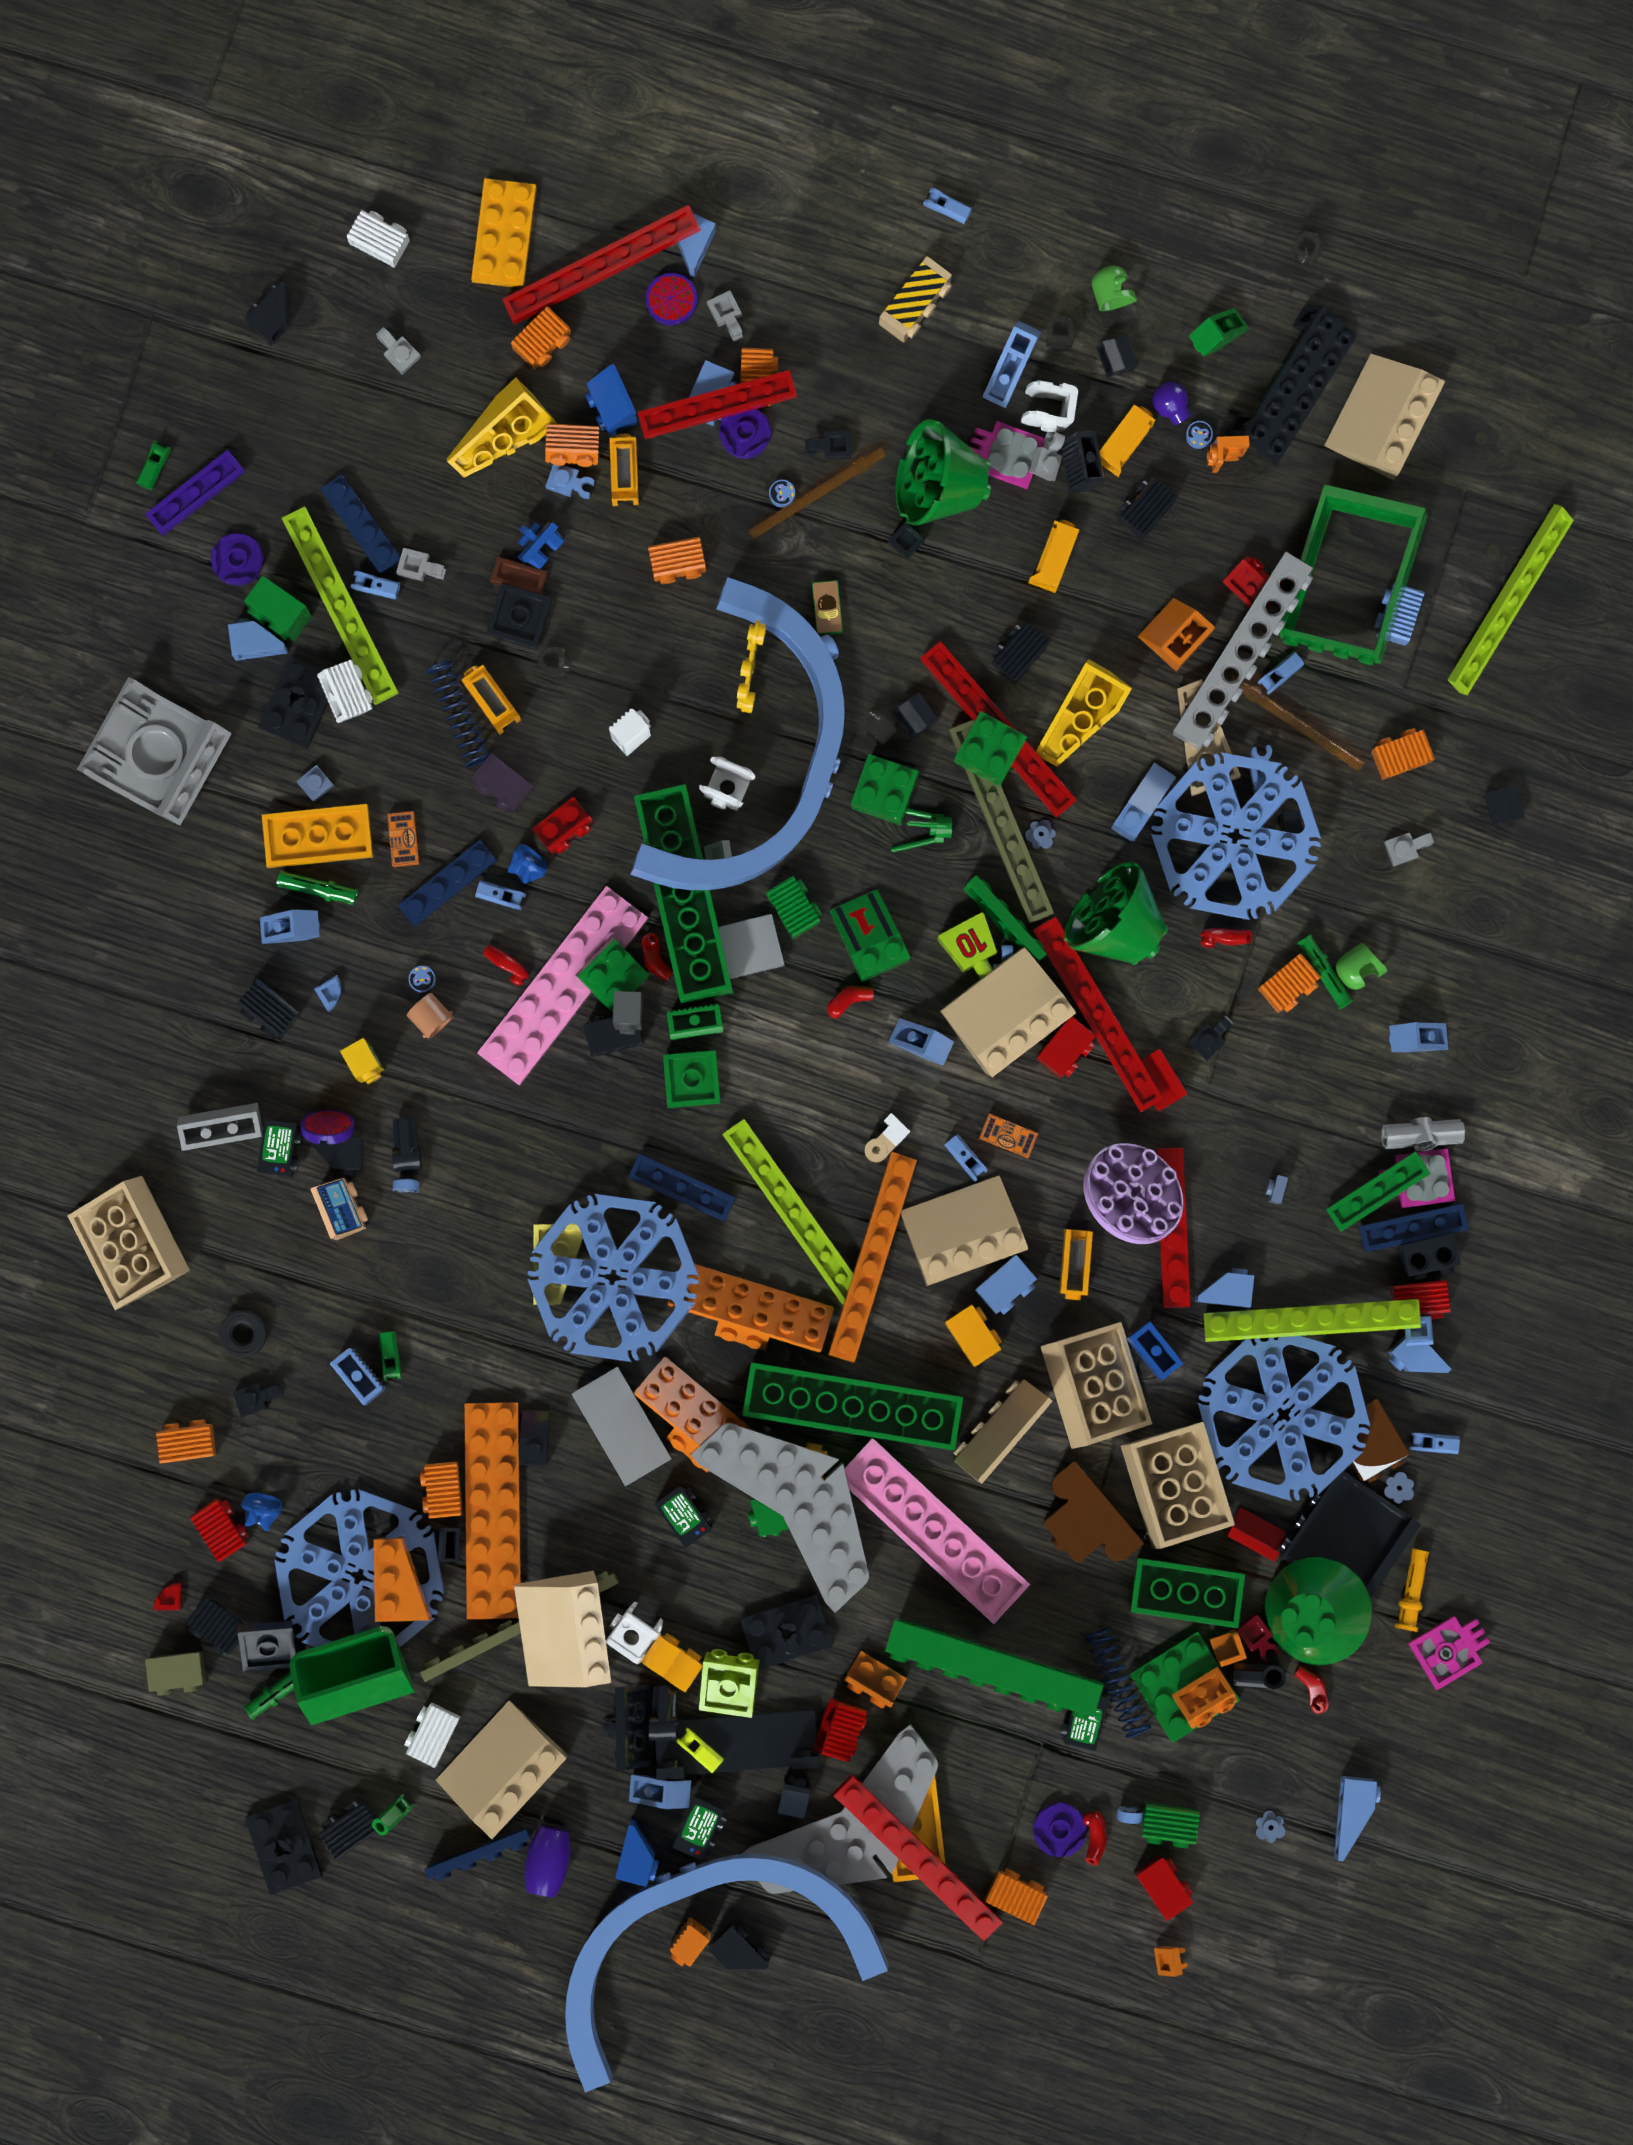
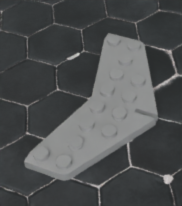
M732 1423L722 1424L690 1453L700 1466L783 1516L825 1603L835 1613L868 1582L869 1572L843 1463L841 1462L824 1479L821 1478L839 1460L838 1458Z
M909 1724L899 1732L862 1784L911 1830L937 1771L938 1760L915 1728ZM846 1807L839 1813L767 1841L754 1844L741 1853L774 1855L791 1859L821 1872L838 1885L888 1878L887 1874L873 1857L874 1855L879 1857L891 1874L898 1861V1858ZM759 1881L762 1887L771 1894L793 1891L778 1884Z

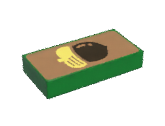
M838 580L813 582L812 593L817 634L819 636L842 634L843 627Z

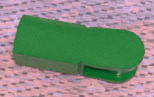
M158 441L153 442L136 480L139 486L152 491L162 468L170 456L171 447L167 446L165 448L160 446ZM155 455L161 457L159 463L153 461Z
M396 1331L378 1333L384 1381H388V1378L392 1377L401 1379ZM395 1358L396 1366L387 1367L386 1360Z
M404 1793L396 1798L372 1822V1827L379 1835H386L415 1806L413 1803L410 1805L405 1800Z

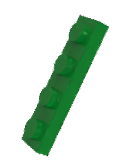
M977 875L967 883L963 890L1017 950L1025 947L1035 961L1039 963L1047 955L1044 952L1043 945L1027 933L1026 926L1021 920L1015 919L1011 915L1006 903L994 896L989 884L983 879L980 880Z
M1414 1152L1326 1209L1340 1232H1342L1431 1173L1417 1152Z

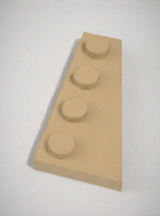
M1202 679L1177 689L1181 718L1203 685ZM1199 714L1195 718L1196 723L1200 726H1207L1210 723V718L1206 714ZM1219 723L1212 730L1216 735L1208 748L1203 745L1199 751L1184 742L1188 770L1197 761L1200 770L1203 771L1204 768L1201 766L1202 758L1206 760L1208 766H1213L1216 762L1214 758L1216 753L1221 757V764H1224L1222 753L1232 754ZM1237 767L1230 771L1232 781L1241 777ZM1194 781L1190 785L1191 797L1206 791L1203 782Z

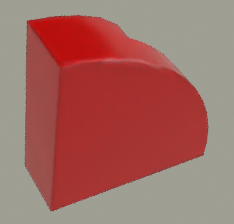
M175 1583L163 1589L154 1602L153 1610H182V1583Z

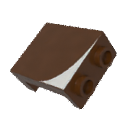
M1373 1398L1365 1403L1370 1427L1359 1424V1428L1363 1427L1369 1430V1435L1364 1433L1357 1435V1440L1360 1443L1366 1444L1365 1448H1358L1355 1445L1352 1447L1357 1451H1363L1352 1462L1358 1473L1357 1477L1360 1481L1367 1480L1369 1483L1380 1478L1383 1475L1381 1471L1390 1466L1391 1469H1395L1406 1462L1404 1458L1410 1455L1377 1398ZM1355 1409L1343 1415L1342 1418L1349 1419L1353 1417Z

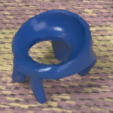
M519 844L513 849V858L508 867L509 873L517 874L523 884L545 876L548 864L535 850L524 844Z
M249 1493L241 1502V1507L245 1511V1526L259 1524L265 1531H269L270 1525L282 1513L280 1500L268 1494Z

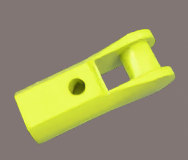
M686 1728L684 1736L681 1739L677 1738L676 1742L707 1770L713 1773L724 1759L693 1731ZM694 1739L700 1744L695 1751L688 1747Z

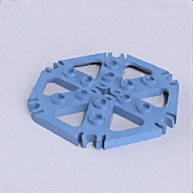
M1216 753L1214 754L1216 762L1213 766H1208L1206 760L1202 758L1201 766L1204 770L1201 771L1196 761L1156 807L1157 809H1165L1167 812L1166 814L1159 811L1154 813V816L1163 818V824L1159 827L1152 826L1151 829L1156 832H1162V835H1154L1152 833L1151 835L1169 889L1172 892L1174 887L1179 884L1180 887L1174 891L1173 895L1178 897L1181 892L1186 891L1188 893V899L1184 902L1186 906L1190 905L1194 898H1196L1194 905L1190 907L1191 909L1251 920L1248 914V909H1251L1252 917L1258 919V907L1263 906L1268 915L1272 914L1271 906L1268 904L1272 902L1276 912L1315 868L1316 864L1306 863V860L1318 861L1319 857L1310 855L1309 850L1313 846L1321 847L1322 844L1318 841H1311L1310 838H1322L1303 782L1301 780L1299 785L1293 788L1292 786L1298 782L1299 777L1295 775L1292 780L1286 781L1284 775L1289 770L1286 766L1280 769L1279 774H1276L1278 768L1283 765L1282 763L1222 753L1224 764H1221V757ZM1234 767L1263 771L1266 775L1265 783L1241 809L1230 777V771ZM1194 781H1201L1205 785L1216 819L1182 813L1176 809V801ZM1288 798H1293L1297 801L1305 824V828L1301 833L1294 834L1262 828ZM1224 825H1229V826H1231V827H1230V828H1226V827H1223V826H1224ZM1236 829H1239V833L1244 837L1250 838V840L1242 839L1238 840L1237 844H1233V839L1222 834L1234 833ZM1175 838L1210 845L1186 873L1178 874L1175 871L1167 848L1168 842L1171 839ZM1257 854L1295 862V873L1280 890L1272 892L1268 889ZM1231 864L1242 896L1241 902L1236 906L1209 901L1206 898V891Z
M595 1194L598 1205H595V1200L589 1195L587 1196L589 1201L587 1208H581L579 1201H574L575 1209L578 1211L575 1214L570 1204L532 1251V1254L543 1256L541 1259L535 1256L530 1257L531 1262L539 1264V1269L535 1272L528 1271V1275L536 1278L539 1277V1279H528L549 1337H552L553 1333L558 1329L559 1332L554 1335L553 1340L558 1342L561 1337L566 1336L568 1339L567 1344L564 1346L566 1351L570 1350L575 1342L576 1345L570 1352L571 1354L632 1362L629 1356V1351H632L633 1358L638 1361L640 1360L638 1356L640 1348H646L648 1355H653L652 1347L649 1345L652 1342L655 1346V1352H657L694 1306L695 1302L685 1301V1298H697L696 1294L688 1292V1286L691 1284L699 1285V1281L694 1278L688 1279V1276L695 1275L699 1277L678 1220L675 1219L670 1226H667L672 1222L674 1216L670 1213L665 1219L659 1218V1213L663 1209L662 1206H656L653 1213H651L653 1206L657 1204L656 1202ZM608 1208L637 1211L641 1217L640 1222L617 1250L604 1217L605 1211ZM569 1224H576L581 1231L592 1261L555 1256L551 1251V1246ZM663 1237L672 1238L682 1263L678 1271L669 1272L640 1268ZM616 1270V1275L627 1279V1281H615L614 1285H611L608 1279L600 1277V1275H611ZM549 1283L587 1288L565 1317L560 1319L554 1317L545 1295V1287ZM635 1295L669 1299L675 1303L673 1313L658 1331L652 1332L648 1330ZM610 1306L622 1338L621 1344L616 1348L588 1344L585 1336Z
M1278 1337V1340L1269 1338L1266 1342L1254 1339L1257 1344L1255 1346L1252 1344L1251 1339H1246L1205 1377V1379H1211L1216 1382L1214 1385L1211 1382H1203L1204 1387L1211 1389V1395L1208 1397L1199 1396L1202 1402H1209L1210 1404L1207 1406L1198 1403L1215 1461L1220 1457L1224 1459L1217 1464V1468L1219 1470L1224 1465H1228L1231 1468L1230 1474L1226 1476L1227 1480L1232 1479L1236 1473L1239 1474L1232 1484L1292 1501L1290 1490H1294L1293 1494L1296 1501L1300 1500L1298 1492L1302 1488L1308 1490L1310 1498L1313 1497L1314 1491L1311 1487L1313 1484L1316 1486L1319 1495L1363 1453V1451H1357L1352 1448L1354 1445L1358 1448H1365L1366 1444L1360 1443L1357 1440V1435L1359 1433L1369 1435L1367 1428H1359V1424L1370 1427L1356 1368L1354 1366L1352 1370L1345 1373L1344 1370L1350 1367L1352 1361L1348 1360L1345 1364H1339L1337 1357L1342 1353L1341 1350L1334 1352L1331 1357L1329 1354L1336 1346L1306 1337ZM1287 1345L1311 1350L1319 1355L1318 1364L1292 1389L1282 1354L1284 1347ZM1245 1355L1254 1356L1257 1361L1265 1395L1228 1384L1225 1380L1226 1373ZM1338 1382H1344L1349 1386L1355 1414L1353 1417L1345 1419L1311 1408ZM1288 1398L1289 1401L1284 1405L1283 1402ZM1293 1404L1295 1405L1290 1410L1289 1417L1291 1419L1288 1422L1283 1419L1273 1425L1279 1416L1278 1409L1286 1410ZM1300 1410L1301 1412L1295 1417L1294 1415ZM1217 1411H1224L1257 1422L1232 1446L1223 1447L1218 1441L1213 1416ZM1273 1413L1274 1415L1268 1420L1267 1417ZM1303 1435L1341 1446L1343 1449L1342 1457L1324 1474H1315L1311 1469ZM1276 1441L1285 1473V1481L1280 1485L1252 1478L1248 1472L1249 1467Z
M360 1489L359 1501H357V1492L351 1490V1500L346 1502L342 1498V1493L338 1492L336 1494L337 1505L334 1501V1494H332L284 1534L294 1538V1541L288 1538L281 1539L282 1543H286L289 1546L287 1553L276 1552V1556L286 1559V1562L274 1560L284 1621L294 1615L295 1618L290 1621H292L293 1625L298 1623L302 1627L301 1632L296 1635L297 1639L303 1637L308 1632L309 1636L302 1643L317 1647L332 1642L321 1637L319 1629L349 1602L355 1634L382 1626L381 1622H375L374 1574L369 1572V1570L374 1572V1547L369 1549L364 1510L369 1506L392 1513L398 1517V1527L385 1538H404L409 1552L415 1547H421L425 1550L430 1579L426 1584H420V1586L422 1587L430 1613L432 1615L438 1614V1610L433 1609L430 1606V1602L432 1599L442 1601L443 1597L440 1594H433V1590L440 1591L443 1594L445 1592L440 1562L438 1561L435 1531L430 1536L424 1537V1534L428 1533L432 1527L428 1525L425 1529L418 1528L417 1522L423 1517L422 1514L410 1520L412 1514L417 1512V1510ZM325 1514H332L336 1518L342 1555L306 1542L304 1538L305 1531ZM298 1568L332 1582L306 1604L298 1606L292 1600L289 1573L292 1569ZM360 1569H363V1575L373 1580V1582L362 1580L357 1584L355 1582L356 1578L346 1571L358 1572ZM343 1578L350 1580V1583L344 1581ZM435 1618L413 1621L412 1624L396 1636L399 1647Z

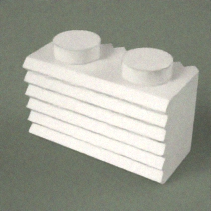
M361 210L350 232L347 234L349 244L395 268L410 241L408 234H406L407 230L397 223H393L391 226L383 222L384 218L374 211H370L368 214Z
M352 660L327 668L317 674L337 723L373 709L371 706L373 702L372 696L367 689L364 690L361 682V670L357 665L353 664Z
M629 709V712H625V716L617 719V723L609 726L611 739L628 756L651 736L649 730L651 727L650 721L641 710L635 712L634 709Z
M431 1703L428 1708L423 1706L416 1720L420 1722V1725L416 1732L411 1730L404 1744L409 1747L406 1754L435 1768L461 1716L434 1703Z

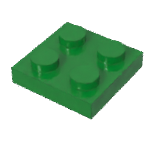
M612 937L575 974L590 992L612 1013L614 1008V991L634 992L650 976Z
M716 1050L663 1055L667 1108L720 1104Z

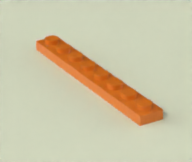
M894 1152L890 1153L828 1355L852 1363L855 1362L917 1162L915 1159Z

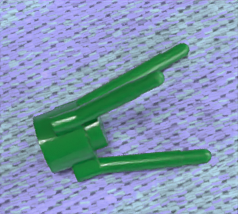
M908 808L906 814L930 820L907 821V825L929 827V835H934V837L892 847L891 852L903 851L932 843H944V838H951L952 818L944 817V814H933Z

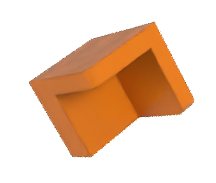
M1233 1630L1209 1639L1219 1666L1223 1667L1247 1658L1238 1632Z

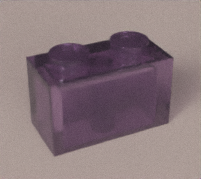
M492 753L472 776L473 782L476 783L474 788L485 797L490 794L495 798L494 804L505 813L510 810L515 814L534 791L533 785Z

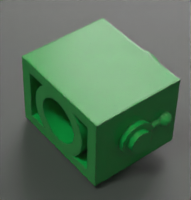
M753 1497L748 1499L751 1511H747L751 1527H756L758 1536L781 1535L783 1530L789 1529L781 1514Z

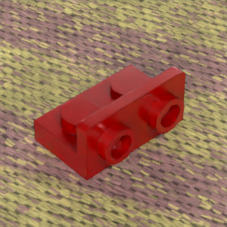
M1247 556L1224 579L1223 583L1251 608L1270 576L1263 570L1265 566L1257 558L1253 557L1251 559ZM1280 582V584H1279V585H1280V588H1281L1283 591H1285V590L1282 588V587L1284 586V584H1283L1282 582ZM1268 603L1265 606L1266 610L1268 611L1274 603Z
M572 797L532 830L552 855L556 852L561 854L571 846L570 841L577 835L581 838L592 829L590 825L593 824V820L576 799Z

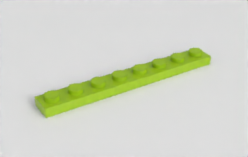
M1553 505L1449 676L1448 681L1459 693L1469 694L1574 520L1562 506Z
M306 507L282 517L354 664L361 670L362 680L370 692L374 704L377 705L399 694Z
M743 1119L722 1135L843 1305L853 1272L745 1119Z
M1419 1299L1204 1313L1205 1340L1206 1342L1412 1329L1421 1328Z

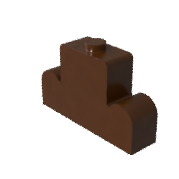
M1074 1460L1055 1474L1051 1480V1490L1057 1497L1066 1499V1501L1043 1520V1525L1054 1537L1050 1541L1060 1553L1065 1550L1073 1561L1080 1563L1103 1544V1552L1108 1558L1114 1561H1123L1144 1544Z

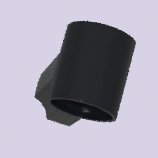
M416 1118L393 1120L394 1148L392 1149L394 1172L421 1170L422 1159L420 1146H418Z
M1235 1662L1232 1666V1686L1261 1687L1276 1690L1281 1688L1286 1681L1284 1670L1275 1663ZM1272 1669L1280 1672V1679L1276 1683H1269L1266 1680L1267 1672Z
M653 1687L652 1716L649 1719L650 1741H677V1716H675L676 1688Z

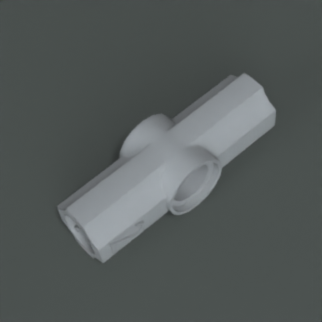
M1420 1117L1410 1121V1123L1383 1125L1381 1129V1140L1385 1149L1414 1147L1416 1151H1428L1437 1145L1461 1144L1465 1140V1127L1460 1119L1432 1121L1429 1117Z

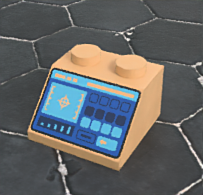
M341 1178L311 1188L331 1239L339 1240L366 1229L364 1222L368 1221L363 1206H357L355 1197L358 1196L353 1182L348 1183L347 1179Z

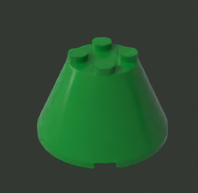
M927 419L919 423L906 442V445H909V449L905 459L900 458L896 477L897 508L900 516H904L907 519L906 523L921 525L975 509L982 499L987 500L991 491V487L988 484L990 461L982 458L941 422Z
M1124 862L1103 874L1097 880L1099 885L1090 895L1085 892L1080 898L1066 923L1064 940L1074 950L1136 965L1144 958H1153L1160 949L1158 944L1167 933L1168 926L1164 923L1142 868L1135 862Z
M1308 1557L1289 1564L1273 1579L1266 1594L1264 1613L1267 1627L1273 1635L1272 1638L1285 1653L1304 1663L1327 1665L1349 1657L1364 1642L1371 1624L1372 1604L1364 1583L1349 1567L1340 1562L1322 1557Z

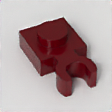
M1256 1613L1252 1614L1238 1628L1234 1629L1251 1652L1258 1648V1656L1263 1662L1269 1663L1265 1655L1268 1649H1272L1277 1655L1280 1654L1279 1648L1267 1641L1273 1635Z

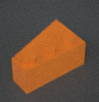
M374 1539L375 1622L432 1619L405 1539Z

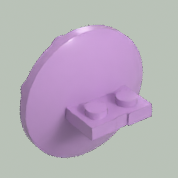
M1129 1143L1114 1144L1101 1150L1088 1164L1083 1182L1085 1199L1095 1219L1109 1233L1126 1242L1150 1244L1165 1238L1178 1225L1183 1212L1182 1189L1176 1172L1153 1150Z

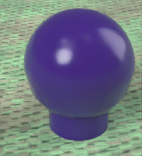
M1169 381L1160 384L1155 389L1152 404L1161 416L1169 418L1173 425H1177L1191 416L1187 408L1188 395L1186 389L1181 384Z

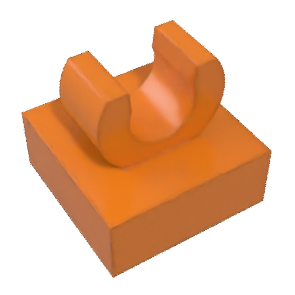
M1170 1946L1154 1948L1158 1975L1171 1977L1183 1975L1182 1969H1185L1188 1964L1181 1962L1180 1953H1184L1185 1949Z

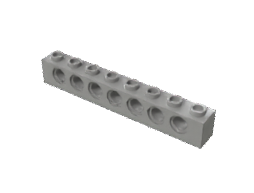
M1285 552L1174 729V736L1199 751L1203 745L1208 748L1216 735L1212 730L1217 723L1223 724L1230 712L1226 710L1231 701L1237 702L1244 690L1240 687L1244 679L1250 680L1258 668L1254 663L1259 656L1264 658L1272 644L1268 643L1269 639L1273 634L1278 636L1286 622L1282 620L1287 611L1292 613L1300 601L1296 598L1301 589L1306 591L1314 578L1310 576L1312 567ZM1288 580L1293 583L1294 589L1290 592H1285L1280 588V582ZM1273 602L1278 604L1280 611L1277 614H1270L1265 606ZM1255 625H1262L1266 629V634L1261 637L1255 636L1251 628ZM1241 647H1247L1251 650L1252 656L1248 659H1242L1237 651ZM1228 669H1233L1237 672L1238 679L1227 681L1223 673ZM1212 692L1222 693L1224 701L1220 704L1213 703L1209 698ZM1206 714L1210 718V723L1207 726H1200L1196 723V716Z

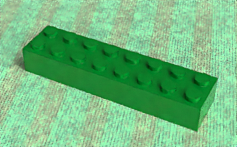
M686 784L634 796L645 845L681 857L703 860ZM653 882L681 1004L686 1005L733 994L710 890H685Z
M751 1363L742 1416L955 1451L963 1397Z
M900 1618L894 1620L885 1652L891 1653L890 1658L904 1663L908 1662V1659L917 1661L916 1667L929 1671L936 1667L943 1670L942 1675L957 1679L961 1675L969 1678L967 1683L979 1687L985 1686V1683L995 1686L993 1691L1009 1696L1012 1691L1021 1694L1020 1699L1035 1704L1037 1700L1047 1703L1046 1708L1061 1712L1063 1708L1073 1711L1072 1716L1083 1720H1088L1089 1716H1095L1105 1684Z

